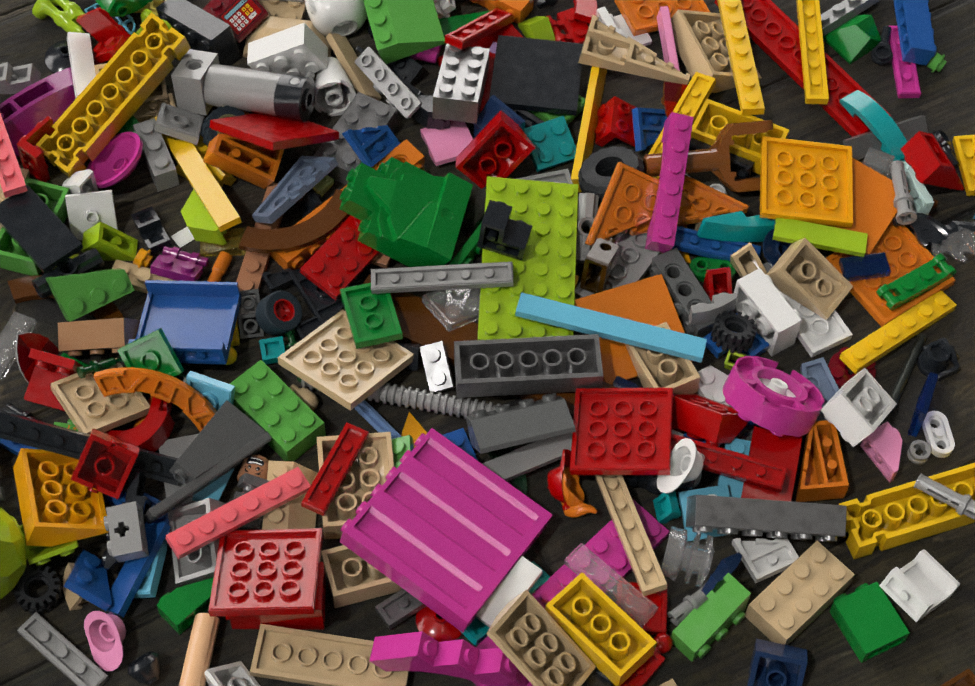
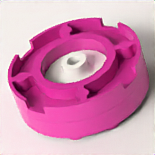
M758 356L738 358L723 385L725 402L738 412V416L745 421H752L780 437L783 435L801 437V435L809 433L823 408L824 398L819 389L795 370H792L789 375L776 369L779 362Z

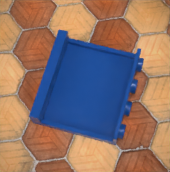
M145 280L148 294L136 338L129 339L128 344L162 328L180 363L227 364L242 299L238 282Z

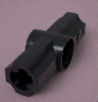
M92 248L73 259H66L57 265L55 269L32 280L33 287L39 297L44 299L53 294L45 278L94 272L104 266V261L97 249Z

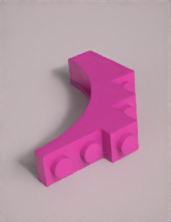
M423 631L375 637L369 660L386 672L420 671L437 673L479 682L488 686H533L500 648L479 650L464 639L438 642Z

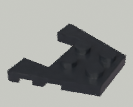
M288 268L282 269V272L262 273V279L271 293L294 284L314 317L299 323L295 328L300 340L342 309L345 311L341 296L335 301L300 273V269L291 270Z

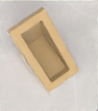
M751 243L730 255V263L741 278L759 268L765 275L767 274Z

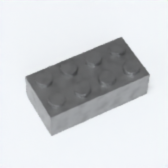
M446 44L433 95L432 118L477 124L489 70L490 49L468 46L461 50Z
M358 92L333 127V130L339 131V139L323 142L314 154V157H335L339 165L327 175L347 185L346 177L352 168L355 169L361 163V160L342 133L349 129L376 128L383 125H388L393 132L398 125L397 109Z

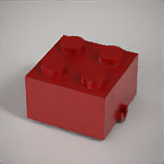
M93 428L70 480L89 487V491L98 494V492L118 499L139 454V447Z

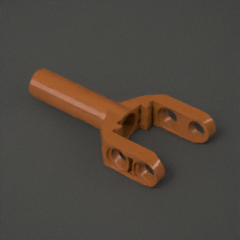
M773 120L726 124L709 149L688 151L685 174L711 171L730 191L746 192L760 190V177L734 180L736 172L730 169L729 145H734L732 136L767 133L769 130H773ZM662 153L644 155L643 162L646 174L651 177L660 176Z

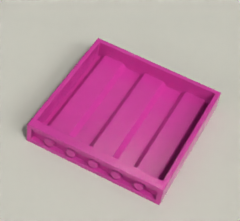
M431 428L426 435L422 433L414 444L416 447L412 451L407 450L404 453L399 467H392L385 477L387 481L383 485L378 484L370 495L372 498L368 503L363 501L356 510V517L353 520L349 518L343 524L340 530L343 532L340 543L464 633L518 560L525 555L546 528L552 514Z

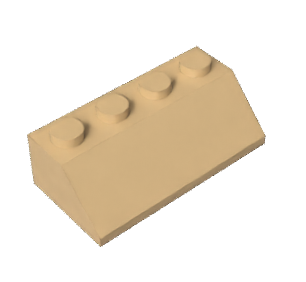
M269 461L267 480L271 481L299 467L311 485L318 473L296 462ZM305 493L263 515L262 530L316 528L317 513L301 506V502L306 495Z

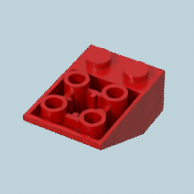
M918 131L901 148L905 155V161L913 168L916 173L915 177L920 183L961 191L965 189L955 168L933 134Z

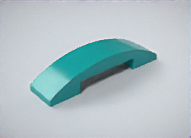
M859 90L840 99L839 102L852 117L857 115L882 143L880 149L892 162L901 161L905 158L901 150L907 143L905 136L890 115L875 100Z

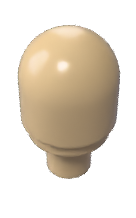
M295 384L289 387L312 411L317 408L319 403L318 397L308 388L302 387L300 389Z

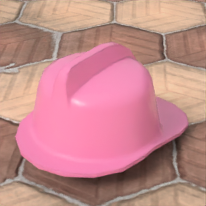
M92 611L84 620V630L93 659L101 669L114 671L119 668L123 660L122 642L126 637L125 624L113 612L106 614L102 611Z

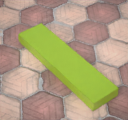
M776 218L772 240L794 243L806 238L818 249L864 257L868 234L800 220Z

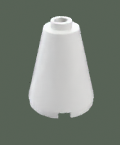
M328 57L327 68L318 71L316 75L314 107L320 113L323 111L328 113V116H338L345 112L356 96V91L339 60L334 57Z

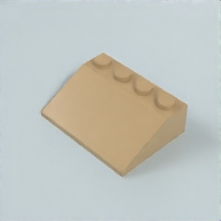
M678 9L671 18L674 41L678 55L681 57L691 78L695 72L716 78V85L711 93L736 88L720 13ZM756 68L757 75H758V80L760 81V79H761L762 77L760 76V74H759V72H758V70H757V68Z
M391 432L369 433L365 444L325 516H322L324 539L341 538L343 532L340 530L343 524L349 518L353 520L356 517V510L363 501L368 503L372 498L370 496L372 491L378 484L383 485L387 481L385 477L394 467ZM339 435L317 437L319 470Z
M527 589L506 604L495 617L486 633L533 686H582L596 668L594 663Z

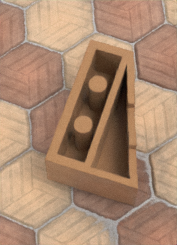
M114 318L58 323L59 351L68 352V356H83V352L90 351V355H102L104 351L112 350V353H118L117 350L127 345L129 339L136 338L140 320Z

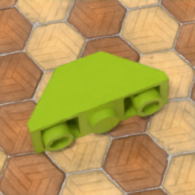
M193 189L181 213L194 239L218 245L227 244L223 235L227 231H219Z

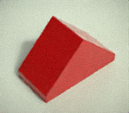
M730 267L706 270L703 289L711 302L713 295L719 293L732 294Z

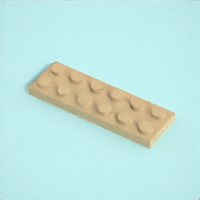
M260 624L250 675L314 686H407L409 671L386 672L371 663L369 660L374 643L371 640Z

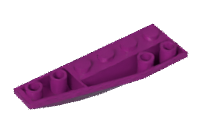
M71 67L43 78L0 104V113L16 158L20 156L16 144L21 137L27 135L35 128L38 122L43 121L47 116L52 118L54 124L74 102L75 93Z

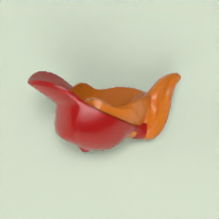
M563 449L560 466L548 472L547 488L554 499L561 502L564 514L568 517H580L588 513L596 514L597 510L592 505L584 503L585 496L579 485V475L570 474L571 451Z

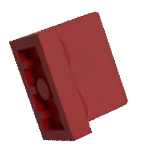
M100 7L82 14L76 19L99 42L93 49V59L96 65L110 60L131 36L122 25L110 17L106 10Z
M49 116L43 121L38 122L35 128L27 135L21 137L16 144L24 169H29L30 175L42 182H47L50 176L48 165L44 159V152L36 144L45 134L51 136L55 131L52 127L53 120Z
M31 348L28 358L35 362V368L24 400L65 412L51 391V383L76 374L77 368L82 365L76 360Z

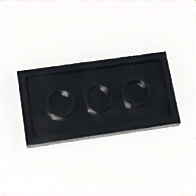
M27 185L28 191L10 196L0 203V225L45 274L83 249V245Z

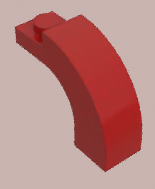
M152 397L149 412L138 426L124 431L109 430L106 431V434L139 448L155 452L165 443L173 430L175 423L170 416L172 402L168 403L159 398Z

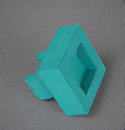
M675 491L662 493L653 500L658 522L666 524L671 519H677L682 516L678 505L680 504L679 498L676 497Z

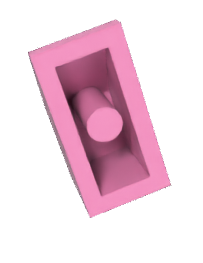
M887 421L863 439L860 447L890 483L894 481L899 469L903 440L899 431Z

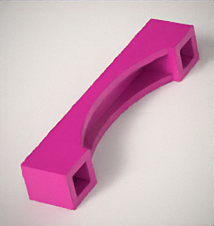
M671 112L665 120L662 136L663 151L660 178L653 214L648 227L645 249L665 253L674 247L694 118L692 116Z

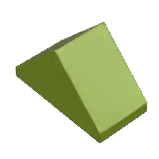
M535 16L518 23L519 29L526 38L555 41L548 17Z

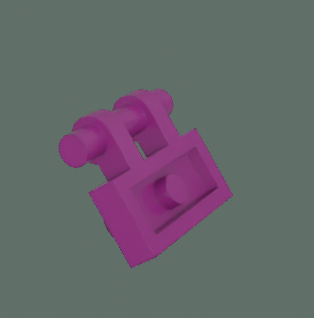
M165 246L162 255L160 254L151 264L150 273L176 281H198L203 274V266H208L209 258L203 257L197 252L188 253L175 246L173 248Z

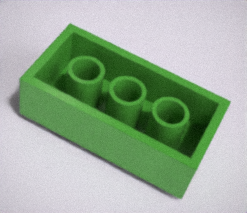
M26 178V186L28 185L64 224L68 217L65 195L71 194L69 188ZM1 228L0 268L30 276L41 275L42 271L11 236Z
M262 360L258 361L230 383L235 386L234 406L264 429L265 432L269 433L272 438L268 445L284 461L294 462L317 443V437L326 436L324 422Z

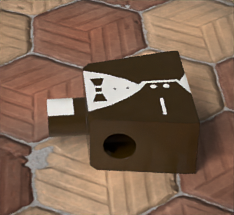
M597 238L585 258L580 288L593 293L604 291L616 266L619 252L618 242L615 239L607 238L604 240ZM601 266L602 269L600 270L599 274H597L595 269L596 267Z

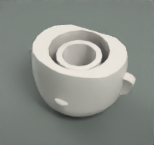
M305 0L306 10L312 24L324 36H327L329 33H336L341 36L351 35L363 26L368 16L363 0Z

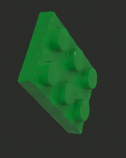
M371 283L340 289L341 299L356 349L403 339L390 293L372 294Z

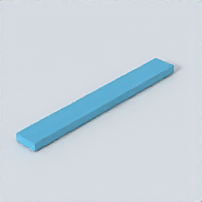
M522 292L515 312V316L589 335L599 334L601 338L700 363L702 362L707 342L705 338Z

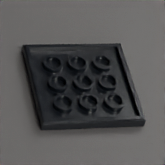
M498 35L489 98L495 95L510 109L576 116L582 64L578 63L583 44Z

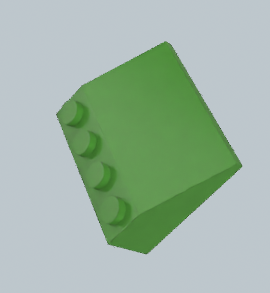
M363 0L377 51L386 64L445 44V37L433 0Z

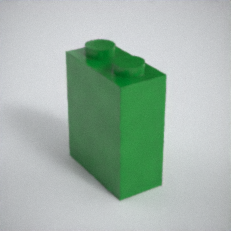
M878 582L870 585L864 583L849 595L843 593L833 600L829 611L861 663L904 643L910 634Z

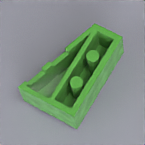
M729 572L723 577V585L715 593L711 590L706 595L708 599L698 609L694 608L672 631L673 645L691 662L698 656L703 658L710 651V645L715 640L720 642L728 634V628L733 623L738 625L746 616L744 612L751 593Z

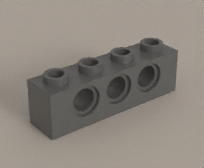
M674 248L653 257L651 268L649 269L650 275L653 277L662 274L678 317L683 321L686 333L703 338L712 332L715 320L698 325H690L689 323L691 305L698 303L711 304V300L678 249Z

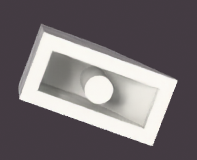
M90 169L75 172L62 184V187L69 188L71 194L98 191L94 172Z

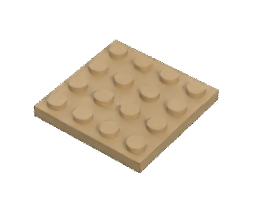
M342 309L278 357V364L351 411L412 363L414 353L394 341L356 349L346 313Z

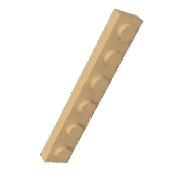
M594 475L642 595L647 596L667 589V582L623 476Z

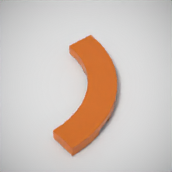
M123 367L94 373L93 376L104 397L121 393L144 392L168 403L172 402L183 410L182 412L195 424L199 432L202 431L217 412L213 405L193 387L159 371Z

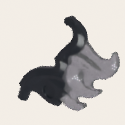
M916 213V221L906 225L913 229L916 239L922 247L926 248L928 245H931V251L934 256L940 253H947L959 261L966 262L968 258L963 255L964 253L975 255V222L952 221L950 224L944 225L929 215ZM893 218L895 227L902 226L897 222L896 218Z

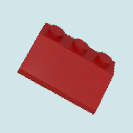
M500 110L456 157V168L486 192L487 176L507 178L535 149V146L519 125Z
M673 394L672 429L678 432L683 430L687 432L688 437L695 439L703 438L706 439L705 443L720 446V443H731L749 422L741 419L733 407L701 395Z

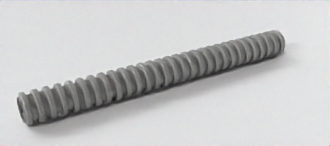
M301 379L302 387H309L310 390H314L315 387ZM390 383L384 384L367 397L368 401L375 399V402L383 401V404L390 402V405L396 403L399 407L405 405V408L412 406V409L418 407L421 411L427 409V412L434 410V413L437 414L438 412H442V415L449 413V416L455 414L458 418L464 416V419L467 416H472L473 411L485 409L486 412L496 410L495 407L501 405L500 403L493 405V402L487 404L484 400L481 403L478 399L471 401V398L465 400L464 398H457L456 395L449 397V394H445L444 396L441 392L435 394L434 391H430L428 393L425 389L423 391H420L419 388L412 390V387L406 389L403 385L401 387H398L397 384L391 386Z

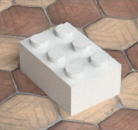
M305 23L248 43L247 64L253 70L305 76L308 71L316 73L327 68L328 47Z
M759 268L738 279L734 293L737 294L734 309L737 313L738 311L742 312V316L747 314L749 316L748 320L753 319L755 321L757 333L770 344L767 351L771 357L792 346L795 343L800 328L801 316L796 309L789 305L785 295L779 292L773 285L770 276L765 275Z
M864 368L848 380L823 406L821 411L824 413L826 420L838 429L842 438L854 447L876 430L897 403Z

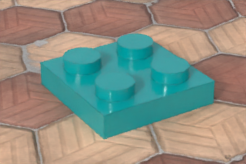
M564 116L525 128V134L535 146L530 155L537 172L575 159L576 146Z

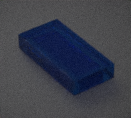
M885 252L864 255V257L840 258L839 260L842 275L848 281L885 277L891 273Z

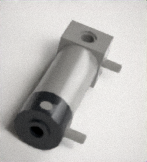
M189 49L171 75L177 107L195 114L207 115L213 106L235 107L240 111L305 122L310 118L315 104L316 89L313 80L315 74L312 71H308L305 76L221 65L219 64L218 53Z

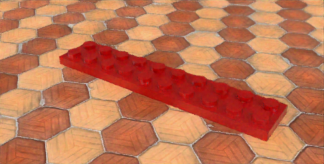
M741 0L749 37L804 90L799 27L771 0ZM824 52L829 100L828 104L819 105L852 137L870 132L871 130L857 115L852 117L839 101L856 90L865 93L869 97L871 96Z

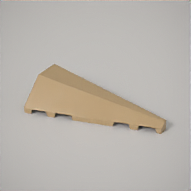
M592 16L578 63L667 82L688 84L690 79L689 73L683 74L674 68L673 63L662 61L652 50L629 36L628 38L622 36L615 31V27L612 25L608 27L599 21V17Z

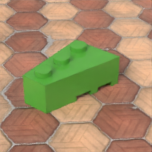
M121 268L45 278L65 319L69 322L135 291L125 269Z

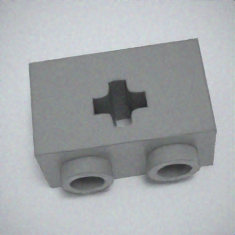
M136 501L106 507L107 516H104V525L110 535V540L107 541L109 555L118 562L149 556L142 507Z

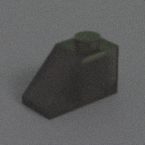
M486 186L473 194L468 200L460 231L467 238L474 233L483 220Z

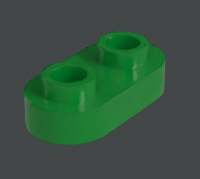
M705 257L694 258L689 266L696 279L704 282L706 270L730 267L731 281L734 279L736 271L730 261Z

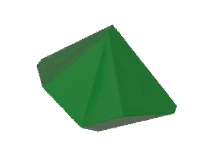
M856 15L823 36V40L849 64L872 51L881 40L872 15Z

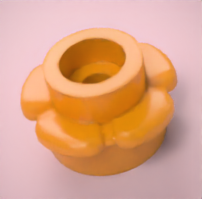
M141 248L135 256L133 264L138 265V268L141 266L148 268L153 259V256L150 255L151 250L147 251Z

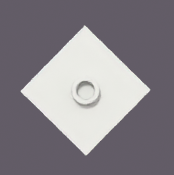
M112 190L65 195L70 231L78 240H83L84 231L100 221L118 230Z

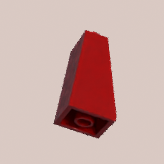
M320 562L315 614L226 616V620H230L232 629H260V624L298 630H324L326 603L324 562Z

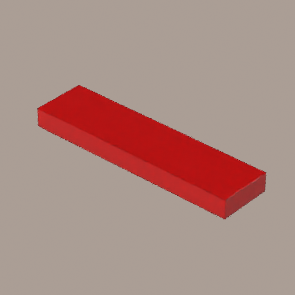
M495 8L445 35L444 43L463 50L512 23L514 15Z
M346 422L302 500V507L325 516L369 436L368 431Z

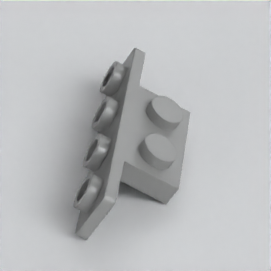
M367 47L355 60V64L374 83L373 88L381 95L384 94L387 98L386 102L390 106L397 108L405 118L409 119L422 105V102L372 48Z

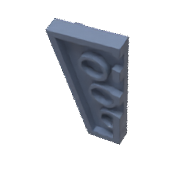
M301 156L252 214L255 222L273 224L339 165L335 157Z

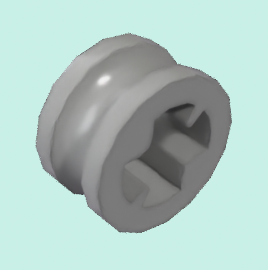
M923 440L913 441L907 451L908 459L914 464H924L931 454V447ZM918 449L923 451L920 456L915 453Z

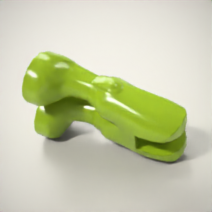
M37 0L34 4L32 14L36 18L44 19L50 16L55 24L67 33H85L82 30V26L76 21L78 16L85 13L76 3L69 0ZM55 6H60L64 11H60Z

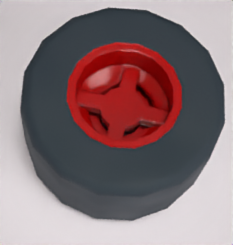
M275 291L258 303L255 312L256 320L260 328L267 334L283 336L299 325L302 319V308L297 298L291 293Z

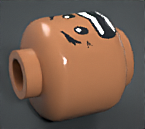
M252 455L244 459L237 480L239 481V478L245 473L267 480L269 460L260 455Z

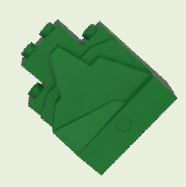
M393 157L385 163L382 162L377 170L361 162L355 169L352 168L346 177V181H348L347 187L343 189L340 195L342 202L339 209L361 220L358 227L360 234L357 241L408 267L440 266L447 264L451 260L473 184L450 172L445 177L433 176L408 162L403 163Z

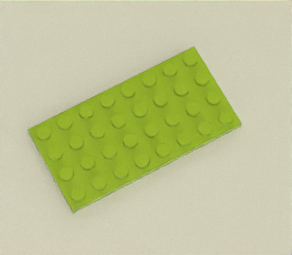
M487 176L485 212L489 200L501 201L512 206L510 219L524 221L533 227L523 260L482 248V263L513 262L514 286L480 288L477 340L572 336L573 330L515 316L521 292L574 305L578 184Z

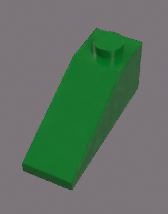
M213 578L176 588L171 593L168 592L163 595L159 600L157 608L160 616L179 635L193 624L196 614L206 613L209 610Z

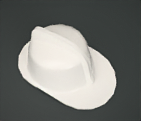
M682 439L671 452L670 475H658L657 488L660 492L671 493L682 483L699 477L703 469L705 456L696 449L692 439Z

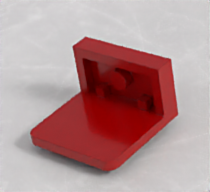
M616 96L607 103L602 104L597 112L598 123L595 129V144L603 147L616 137L635 147L632 109L637 107Z

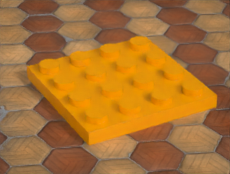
M763 136L761 139L760 218L794 219L821 225L851 228L853 224L852 146Z

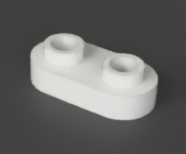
M939 411L928 412L922 421V428L926 441L931 447V453L939 458L948 457L955 447L948 419ZM930 424H935L937 428H933ZM937 445L943 446L944 449H940Z

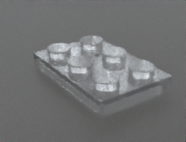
M480 288L435 290L423 295L422 303L448 331H452L478 320Z

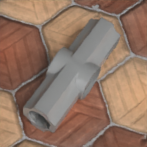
M594 193L578 194L577 264L584 265L585 258L594 245L585 244L588 234L584 233L581 229V224H586L591 229L598 212L599 196Z

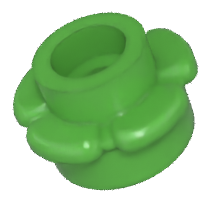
M936 52L935 56L932 57L927 65L932 70V73L936 70L940 72L947 62L944 60L945 54L941 55Z

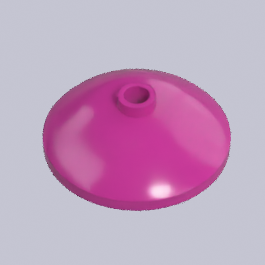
M134 132L120 133L112 138L93 162L90 160L87 170L90 169L94 172L98 188L111 187L125 180L135 170L142 156V139Z

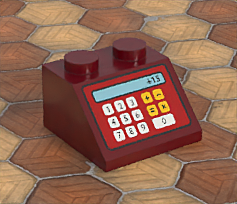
M211 0L203 8L206 12L231 25L235 40L238 43L247 37L269 15L257 0Z

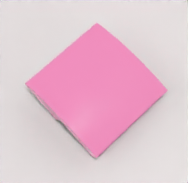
M451 121L450 128L420 129L421 137L427 145L429 155L436 166L456 161V157L473 140L465 122Z

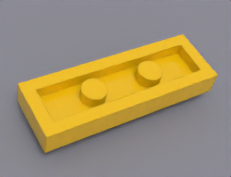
M975 135L954 136L952 143L956 158L960 164L959 169L966 195L973 196L975 195Z

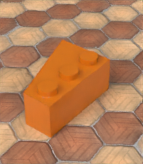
M827 420L815 421L809 433L806 434L796 502L841 499L845 497L849 487L837 428Z

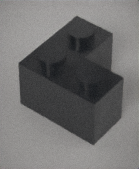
M489 200L481 223L477 247L523 260L533 226L528 225L524 221L510 219L512 206L501 201Z

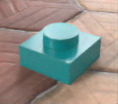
M283 336L259 340L262 361L265 364L278 363V357L285 352Z

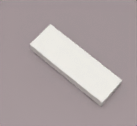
M522 556L477 613L476 618L490 628L495 617L506 604L527 589L529 591L542 575L543 570Z

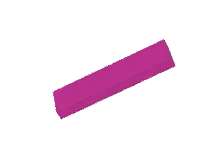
M890 26L889 45L893 53L891 61L898 98H920L921 91L916 63L902 61L897 26Z

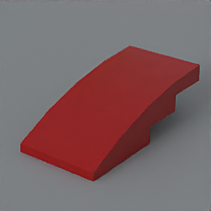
M754 426L749 456L786 466L788 471L781 492L744 482L741 498L791 502L802 436L783 435L780 437L774 435L768 429Z

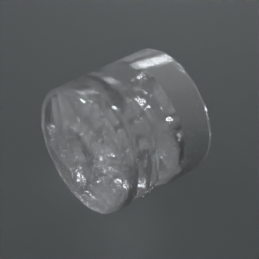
M671 526L661 567L664 578L676 581L680 571H684L685 584H689L692 574H696L695 586L702 588L705 578L709 575L713 559L714 536L707 535L705 545H700L701 533L697 532L693 542H688V530Z

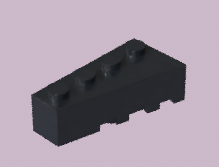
M166 0L156 7L159 18L166 20L172 28L185 36L193 50L218 53L219 64L232 66L242 58L231 25L187 0Z

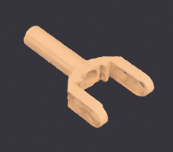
M198 613L195 615L179 686L206 685L204 672L210 667L220 623L218 617H210L209 613Z

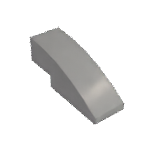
M9 62L0 64V94H16L40 81L41 73L33 63L12 67Z

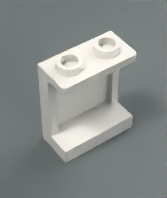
M923 549L914 560L902 568L895 567L879 586L915 622H918L947 601L960 586V583Z

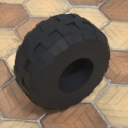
M616 146L603 148L592 153L583 162L578 172L581 192L598 195L599 208L618 162H622L646 174L644 162L638 153L626 147Z

